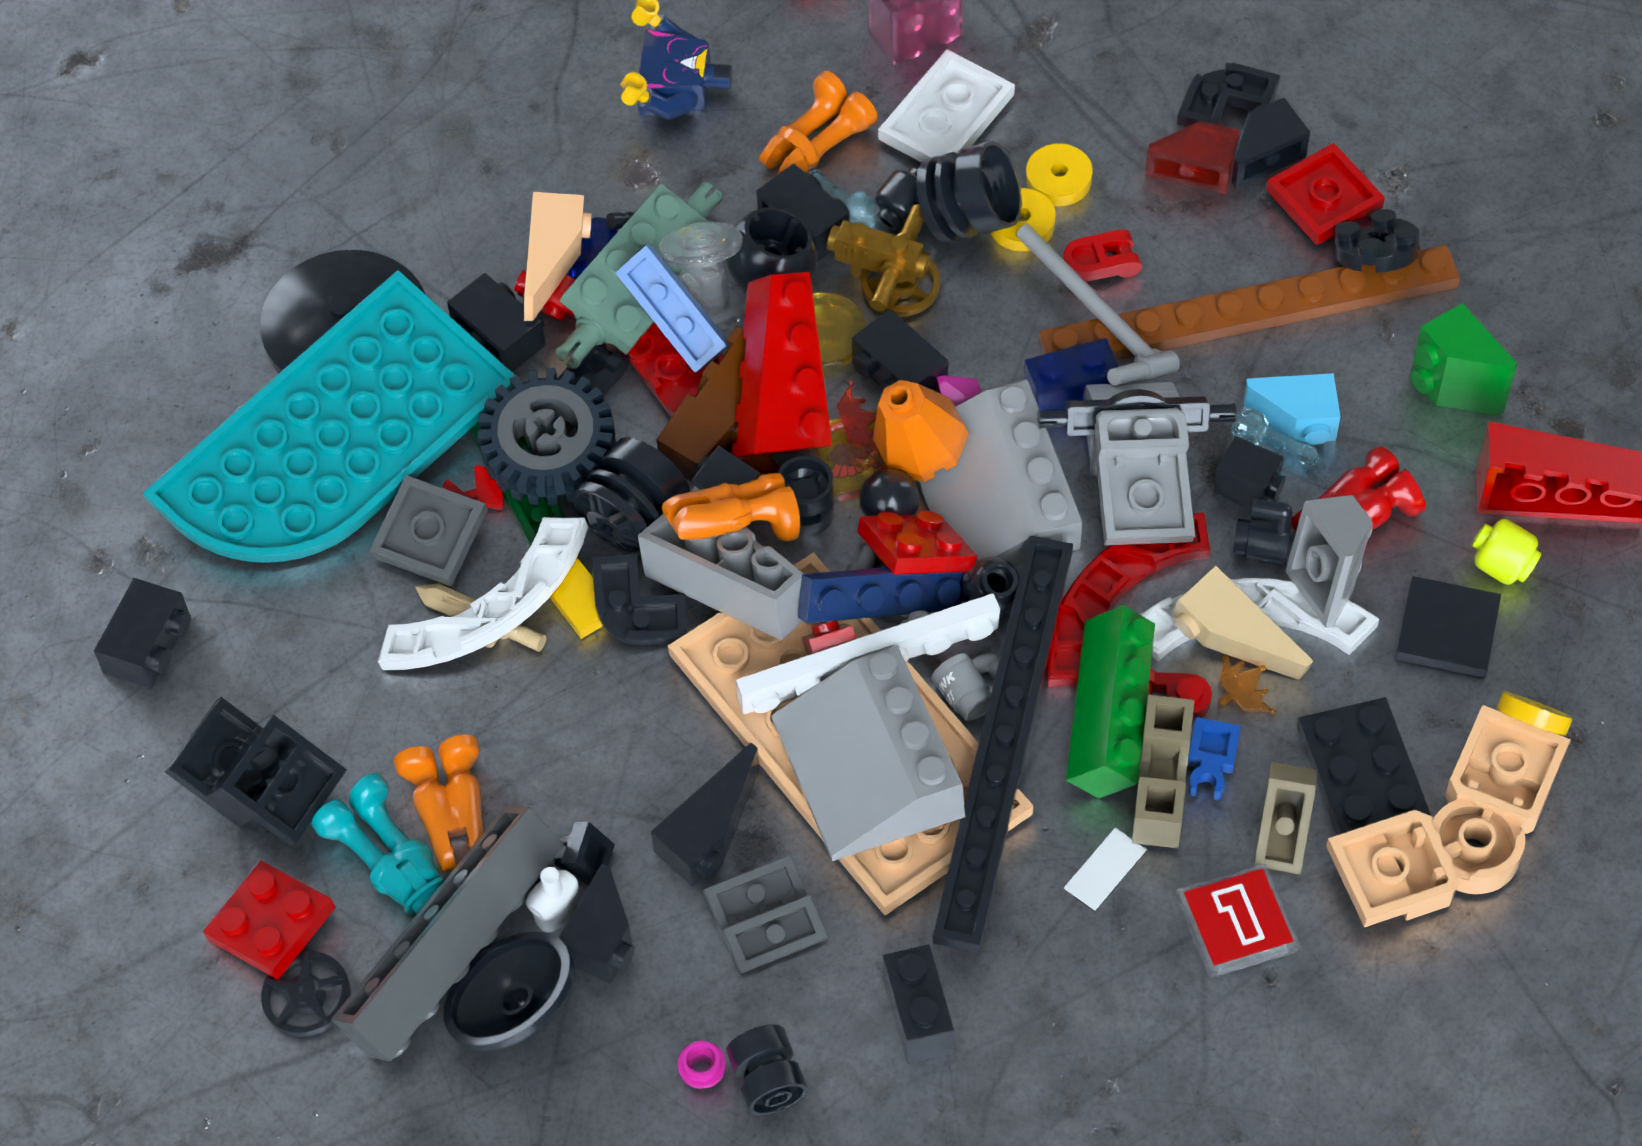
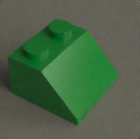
M1461 303L1420 327L1410 376L1415 388L1420 393L1426 394L1436 406L1498 416L1505 411L1517 362L1472 312Z

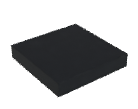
M1412 576L1395 659L1485 678L1501 594Z

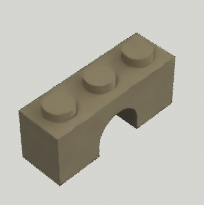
M1148 695L1132 843L1178 849L1184 808L1194 700Z

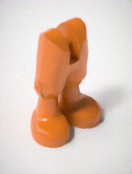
M781 473L763 474L758 479L739 486L737 484L723 483L714 487L679 494L669 498L662 505L664 516L670 525L673 526L674 531L681 540L707 539L723 534L735 533L748 526L751 521L760 520L769 521L773 533L781 541L796 540L800 533V515L796 497L791 487H785L784 477Z

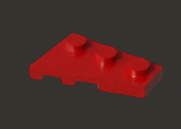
M654 322L626 356L629 357L632 366L672 418L688 394H692L695 397L698 395V386L702 373L707 367L701 372L695 373ZM721 353L712 362L719 365L724 358V354Z

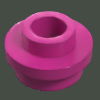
M693 1042L682 1050L678 1058L680 1077L687 1085L694 1088L705 1089L714 1086L722 1079L726 1070V1060L722 1050L711 1042ZM699 1061H706L711 1065L705 1072H697L693 1068Z

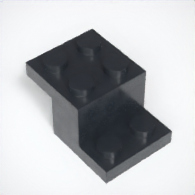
M220 697L206 713L165 770V773L239 827L255 819L292 846L298 842L316 812L325 803L347 769L274 714L257 724L224 698Z

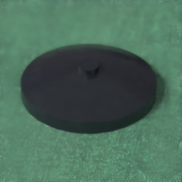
M333 251L312 257L288 271L274 285L262 308L260 333L268 360L278 374L282 372L397 270L425 294L419 280L398 261L371 251Z

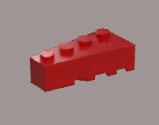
M810 272L775 274L749 282L743 339L746 340L744 361L740 362L739 378L742 379L740 404L736 405L735 422L738 423L737 443H733L732 454L737 458L806 452L832 446Z

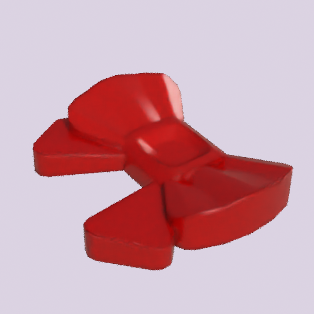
M480 465L474 467L476 486L474 489L463 492L450 480L444 481L443 489L485 503L486 507L490 509L502 510L504 508L502 490L498 488L496 480L490 478L486 467Z

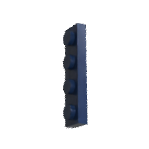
M888 567L802 574L798 618L805 623L903 615L919 610L926 612L942 611L962 604L960 581L964 572L894 575Z

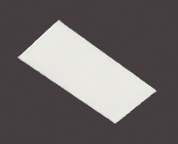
M1115 827L1064 886V889L1093 910H1096L1147 849L1140 844L1132 843V839Z

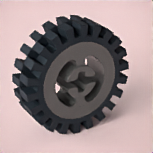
M546 368V378H538L537 370L533 369L527 371L529 381L522 383L517 374L510 378L511 389L507 390L501 384L495 389L497 400L488 398L484 404L486 414L480 413L478 420L480 430H477L484 465H486L490 478L492 480L496 478L498 488L504 493L510 488L512 498L521 501L524 494L528 495L529 503L539 506L540 497H547L548 505L553 506L558 505L557 496L565 494L569 503L572 501L571 497L581 483H585L591 471L600 469L599 464L603 457L616 444L614 421L607 400L604 401L603 393L598 387H595L593 390L591 389L590 380L582 376L577 383L572 371L565 370L563 377L557 378L556 368ZM564 420L571 423L577 429V434L574 437H567ZM527 436L531 454L524 451L518 445L520 437Z

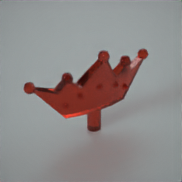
M849 381L847 390L836 406L842 421L830 425V431L834 433L845 429L849 442L870 447L872 451H876L877 446L872 445L868 440L874 436V430L871 431L867 428L876 420L877 413L860 409L861 404H864L866 399L853 397L852 386H854V382Z

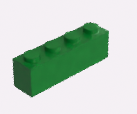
M1125 605L1086 620L1084 626L1066 781L1097 798H1102L1137 785L1139 780L1155 623Z

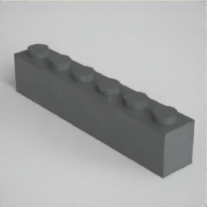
M506 805L331 1020L368 1057L391 1061L402 1054L411 1042V1035L422 1021L429 1019L439 1009L440 999L451 985L459 982L470 969L469 963L480 949L488 946L496 938L499 932L498 927L509 913L517 910L527 898L526 892L540 877L541 872L547 867H553L556 861L555 856L564 844L530 807Z

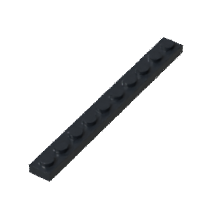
M1029 535L964 803L965 817L960 820L936 919L933 944L980 953L1072 558L1073 543Z

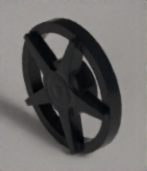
M309 950L300 952L287 968L289 969L302 963L300 975L294 977L291 981L277 980L267 975L261 992L262 1007L270 1023L279 1031L296 1037L313 1036L332 1027L335 1024L331 1020L332 1017L351 995L349 978L340 963L327 954ZM311 962L328 965L338 975L319 979L312 974ZM342 985L341 996L337 1006L326 1016L322 1009L326 999V991ZM272 988L286 993L288 1001L278 1018L271 1009L270 997ZM296 1012L300 1014H311L314 1012L321 1019L320 1022L308 1026L286 1024Z

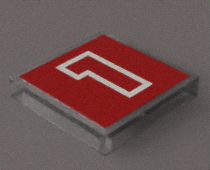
M1266 863L1177 889V900L1209 978L1299 952L1300 943Z

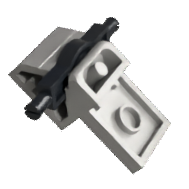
M1173 382L1128 383L1117 386L1097 384L1086 385L1083 400L1067 401L1065 403V410H1038L1037 422L1039 429L1065 427L1069 436L1087 435L1091 476H1097L1104 545L1193 541L1195 530L1186 452L1189 448L1188 432L1208 431L1210 422H1236L1235 415H1237L1234 403L1209 405L1204 396L1179 397Z

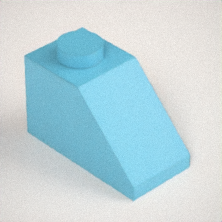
M1334 373L1249 378L1246 380L1243 401L1244 410L1291 443L1317 445L1327 441H1336L1341 416Z

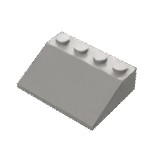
M1028 380L986 390L956 406L955 408L969 435L957 466L947 471L942 468L934 472L936 477L927 482L917 481L927 510L940 514L977 554V559L982 557H998L1008 561L1014 567L1022 565L1029 535L1073 543V551L1080 550L1082 519L1046 428H1038L1037 413L1039 408Z
M898 646L854 659L771 715L777 734L832 861L965 817L963 784Z

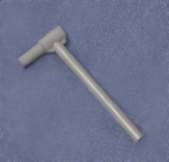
M1029 224L1023 225L1017 231L1016 236L1135 356L1134 363L1108 371L1107 378L1111 385L1117 386L1135 380L1148 381L1178 371L1180 362L1175 352L1171 350L1163 352L1155 348L1152 349Z

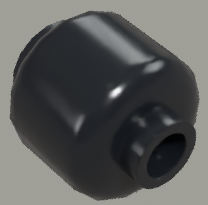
M913 167L908 171L904 169L895 170L875 194V202L880 209L877 214L878 218L894 231L899 227H904L912 206L919 205L916 187L918 170Z

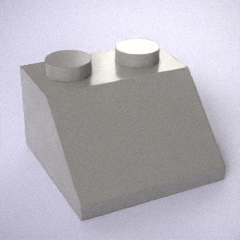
M1353 495L1304 501L1286 568L1287 575L1325 628L1334 626L1351 597L1358 573L1362 568V558L1366 544L1372 534L1373 522Z

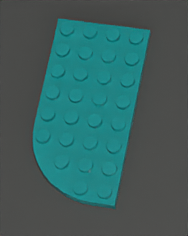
M397 270L147 488L143 495L145 500L181 534L213 553L236 560L263 563L285 562L314 555L340 543L369 521L397 495L406 475L413 478L419 476L478 422L480 413L486 414L484 404L487 399L497 400L495 389L502 384L507 390H510V378L515 375Z

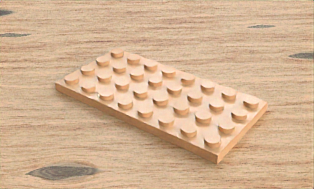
M814 552L794 564L804 574L830 572ZM719 612L668 645L669 655L746 747L752 742L758 748L759 764L822 839L771 715L791 703L798 696L780 702L776 708L768 712L757 713L753 711L743 715L737 701L736 690L737 679L808 656L801 637L812 634L811 626L820 622L805 623L803 621L781 641L729 615ZM871 618L838 620L839 625L843 623L852 625L856 639L881 631ZM907 661L908 669L963 784L965 803L979 742ZM1019 788L1017 789L1008 831L1033 815V804ZM961 819L838 860L881 912L887 915L948 873Z

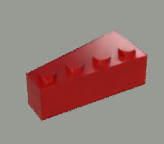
M1489 421L1476 468L1477 514L1642 523V452Z

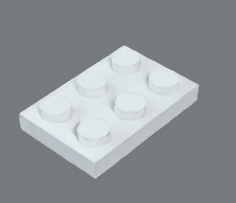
M946 49L878 129V140L921 163L928 158L941 156L953 151L959 154L962 149L971 147L1014 96L1015 84Z

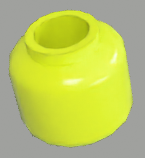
M1508 519L1499 520L1493 527L1485 523L1471 544L1472 547L1477 549L1474 557L1475 566L1506 585H1510L1516 580L1523 583L1536 566L1542 554L1537 550V537Z

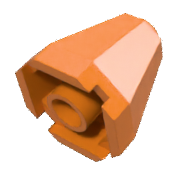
M899 380L884 388L878 403L873 440L888 469L902 470L912 477L913 480L927 482L936 477L934 472L942 468L947 471L957 466L969 432L952 400L918 383Z

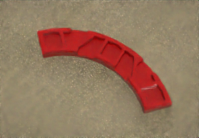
M1204 512L1193 513L1195 537L1192 542L1110 545L1082 570L1061 601L1047 661L1048 687L1078 684L1086 620L1110 611L1132 587L1159 570L1190 560L1209 558L1210 545Z

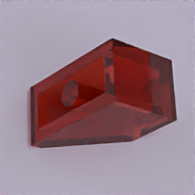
M1199 121L1149 144L1145 176L1226 194L1239 145L1240 130L1221 124Z

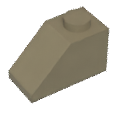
M1271 762L1254 866L1301 874L1316 790L1317 769Z

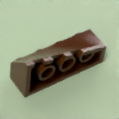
M737 325L726 339L730 345L719 365L711 361L702 373L698 386V395L696 397L692 394L686 396L656 439L657 450L670 459L683 474L684 478L692 483L696 467L705 456H711L718 446L731 453L733 443H737L738 423L735 422L736 405L740 404L742 390V379L739 378L740 362L744 361L746 340L743 339L744 329Z

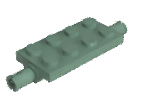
M702 182L686 203L661 183L566 290L560 302L573 311L577 320L576 329L556 349V355L563 362L571 351H574L571 359L566 363L568 367L576 369L593 347L602 343L614 344L627 355L654 323L615 273L643 247L652 245L684 286H686L723 243L727 236L705 219L723 199L722 193L717 188L708 198H705L708 195L707 192L713 187L711 183Z

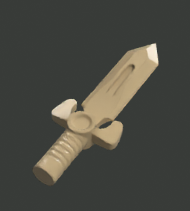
M440 583L415 586L424 605L450 617L472 608L470 603L475 601V599ZM521 624L499 638H509L538 652L542 650L546 643V635ZM498 639L486 645V647L492 648Z

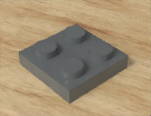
M406 475L369 553L374 559L452 587L488 509L485 503Z

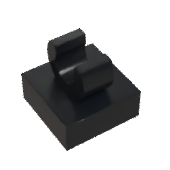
M589 821L574 822L571 834L561 838V842L566 849L562 858H555V865L561 870L574 874L589 886L601 864L608 866L615 844Z

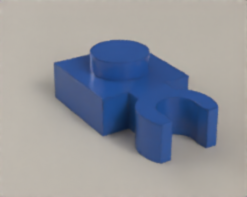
M1195 718L1187 766L1197 767L1190 775L1188 790L1191 796L1196 795L1197 787L1201 782H1210L1215 787L1214 800L1219 801L1221 799L1225 785V778L1222 772L1233 774L1241 725Z

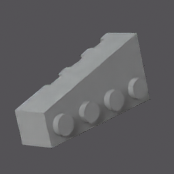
M695 486L689 492L698 491L699 489ZM662 514L638 535L646 577L781 641L803 622L798 618L801 580L804 573L770 546L763 547L755 540V534L747 527L735 533L723 534L707 539L681 540L674 531L673 526L670 525L664 514Z

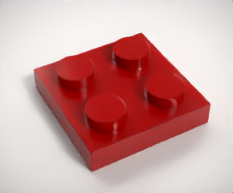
M1335 143L1267 180L1266 191L1316 245L1334 236L1337 224L1366 218L1372 212L1382 209L1385 201L1382 193Z
M921 511L918 515H898L891 512H882L878 516H860L857 533L894 575L969 572L976 565L977 554L938 513Z
M260 860L202 932L209 942L279 980L336 907L330 897Z

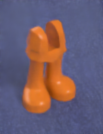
M824 70L813 82L812 88L815 96L813 105L797 120L788 126H782L777 134L768 140L759 156V161L767 169H773L783 161L778 174L793 163L807 174L809 169L817 167L819 158L827 150L850 135L865 131L873 126L878 119L875 107L866 96L859 92H852L848 96L841 80L834 73ZM837 116L822 132L810 141L807 137L831 118Z

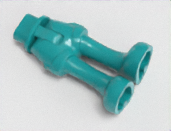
M373 772L361 778L353 786L349 795V805L357 816L377 833L391 853H383L367 837L357 824L351 810L340 799L332 800L322 806L314 815L311 825L320 837L329 840H339L349 846L371 870L369 875L370 883L379 893L388 895L404 906V910L408 914L415 912L418 914L445 879L440 877L433 862V852L429 850L428 846L419 839L411 840L392 821L385 805L389 791L388 782L379 773Z

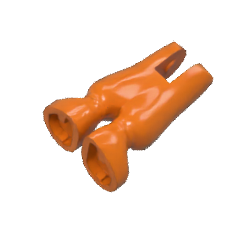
M468 734L450 737L443 741L438 748L441 765L448 782L445 786L439 782L434 752L429 747H410L399 752L393 759L396 773L403 779L416 785L413 793V803L427 831L436 859L443 873L453 871L456 867L454 860L455 851L453 845L450 844V838L467 834V845L470 850L485 832L480 783L475 775L470 774V769L479 757L481 750L477 738Z

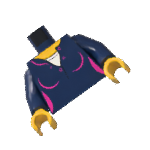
M657 0L636 1L637 7L631 13L632 21L639 26H645L649 23L651 27L645 30L639 74L630 72L620 83L621 87L625 89L621 94L624 104L635 105L638 101L639 115H658L665 120H672L689 112L702 111L706 105L708 88L731 89L732 65L711 64L709 43L706 40L698 39L683 30L664 14L658 16L659 3Z

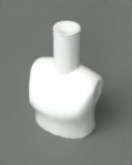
M547 867L540 874L541 881L529 893L526 904L533 913L536 925L542 931L553 932L561 928L570 919L577 907L576 893L579 887L577 879L566 870L558 871L554 867Z

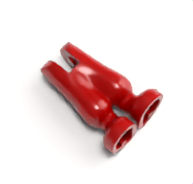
M1376 446L1369 450L1365 456V466L1348 470L1324 494L1317 498L1324 499L1353 495L1363 510L1370 516L1373 522L1372 530L1389 520L1392 508L1395 506L1409 517H1415L1426 509L1425 499L1413 476L1406 469L1400 471L1395 455L1383 446ZM1302 509L1292 517L1291 529L1295 534Z

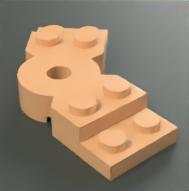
M1482 705L1449 780L1445 794L1448 804L1438 811L1434 819L1432 816L1412 810L1328 838L1326 847L1363 926L1367 927L1403 915L1407 921L1448 907L1456 890L1468 894H1485L1506 885L1517 871L1525 848V834L1534 831L1571 739L1527 724ZM1465 840H1478L1485 847H1473L1469 845Z

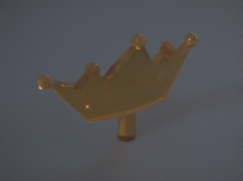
M1224 655V665L1219 683L1227 693L1217 700L1218 703L1223 707L1234 699L1244 712H1270L1272 715L1276 714L1275 708H1270L1262 701L1269 690L1267 688L1262 690L1256 689L1261 672L1265 671L1266 666L1263 664L1259 668L1241 672V668L1245 666V663L1240 661L1238 664L1231 666L1228 661L1229 656Z

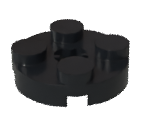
M1379 209L1372 212L1371 217L1352 222H1341L1335 227L1336 259L1340 264L1352 270L1362 272V264L1376 265V273L1398 270L1413 263L1417 258V249L1420 251L1419 229L1406 220L1396 218V213L1393 210Z

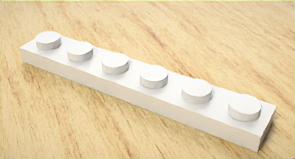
M992 593L737 679V701L743 715L753 711L757 713L768 712L776 708L780 702L801 696L854 659L898 646L905 662H907L910 658L925 653L928 655L942 653L951 644L966 639L971 641L983 639L998 629L1000 607Z

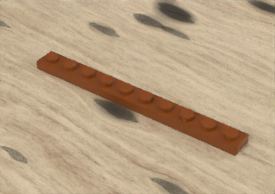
M1447 245L1418 250L1417 258L1413 263L1390 272L1376 273V265L1362 264V272L1343 266L1118 315L1152 349L1155 348L1163 351L1458 288L1460 276ZM1098 318L1039 331V344L1050 375L1135 357Z

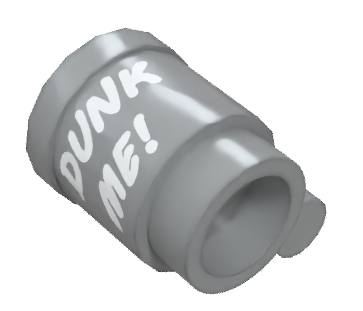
M987 652L972 659L964 653L955 655L943 662L934 671L931 681L940 690L956 713H960L965 721H973L987 712L991 696L989 692L990 687L980 674L989 672L992 678L995 679L1000 657L995 652Z

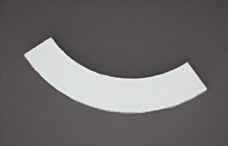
M543 517L532 545L519 562L521 567L505 584L500 582L485 595L470 603L472 608L452 617H444L443 615L422 622L388 625L378 660L382 670H407L450 661L474 652L513 630L530 617L552 595L566 577L581 550L588 530L585 518Z
M1271 578L1231 579L1278 626L1303 631L1319 637L1338 647L1348 655L1378 627V617L1348 600L1334 626L1325 628L1292 581ZM1184 594L1173 599L1170 597L1166 598L1140 614L1155 623L1152 658L1157 662L1170 651L1190 640L1177 628L1174 621L1175 618L1171 615L1177 601Z

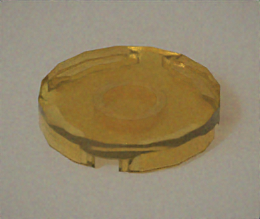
M835 293L813 294L822 370H824V367L835 365V369L845 366L852 361V337L866 327V321L861 309L850 299Z

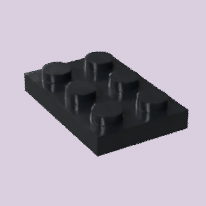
M1386 697L1298 718L1297 728L1312 769L1318 770L1317 782L1337 835L1412 810H1417L1431 816Z

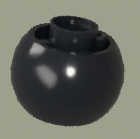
M775 207L754 210L741 218L729 234L725 252L726 263L731 277L746 292L749 282L769 275L810 272L811 277L815 271L818 258L816 239L806 222L791 211Z

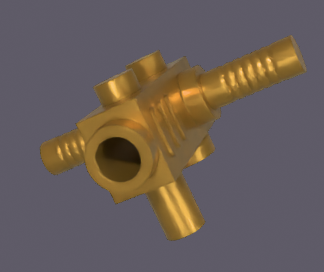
M918 204L912 206L901 233L896 235L866 227L864 224H855L843 220L841 227L834 225L830 231L827 250L835 252L834 260L850 264V274L853 277L861 278L863 268L881 273V279L870 301L871 308L876 311H885L897 283L905 281L915 283L917 276L924 278L928 271L931 254L923 252L924 244L916 241L924 222Z

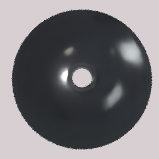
M539 931L515 934L491 945L469 963L470 969L464 978L452 984L444 1005L443 1016L446 1029L458 1044L473 1051L500 1050L530 1038L552 1020L567 998L574 977V960L569 949L555 935Z

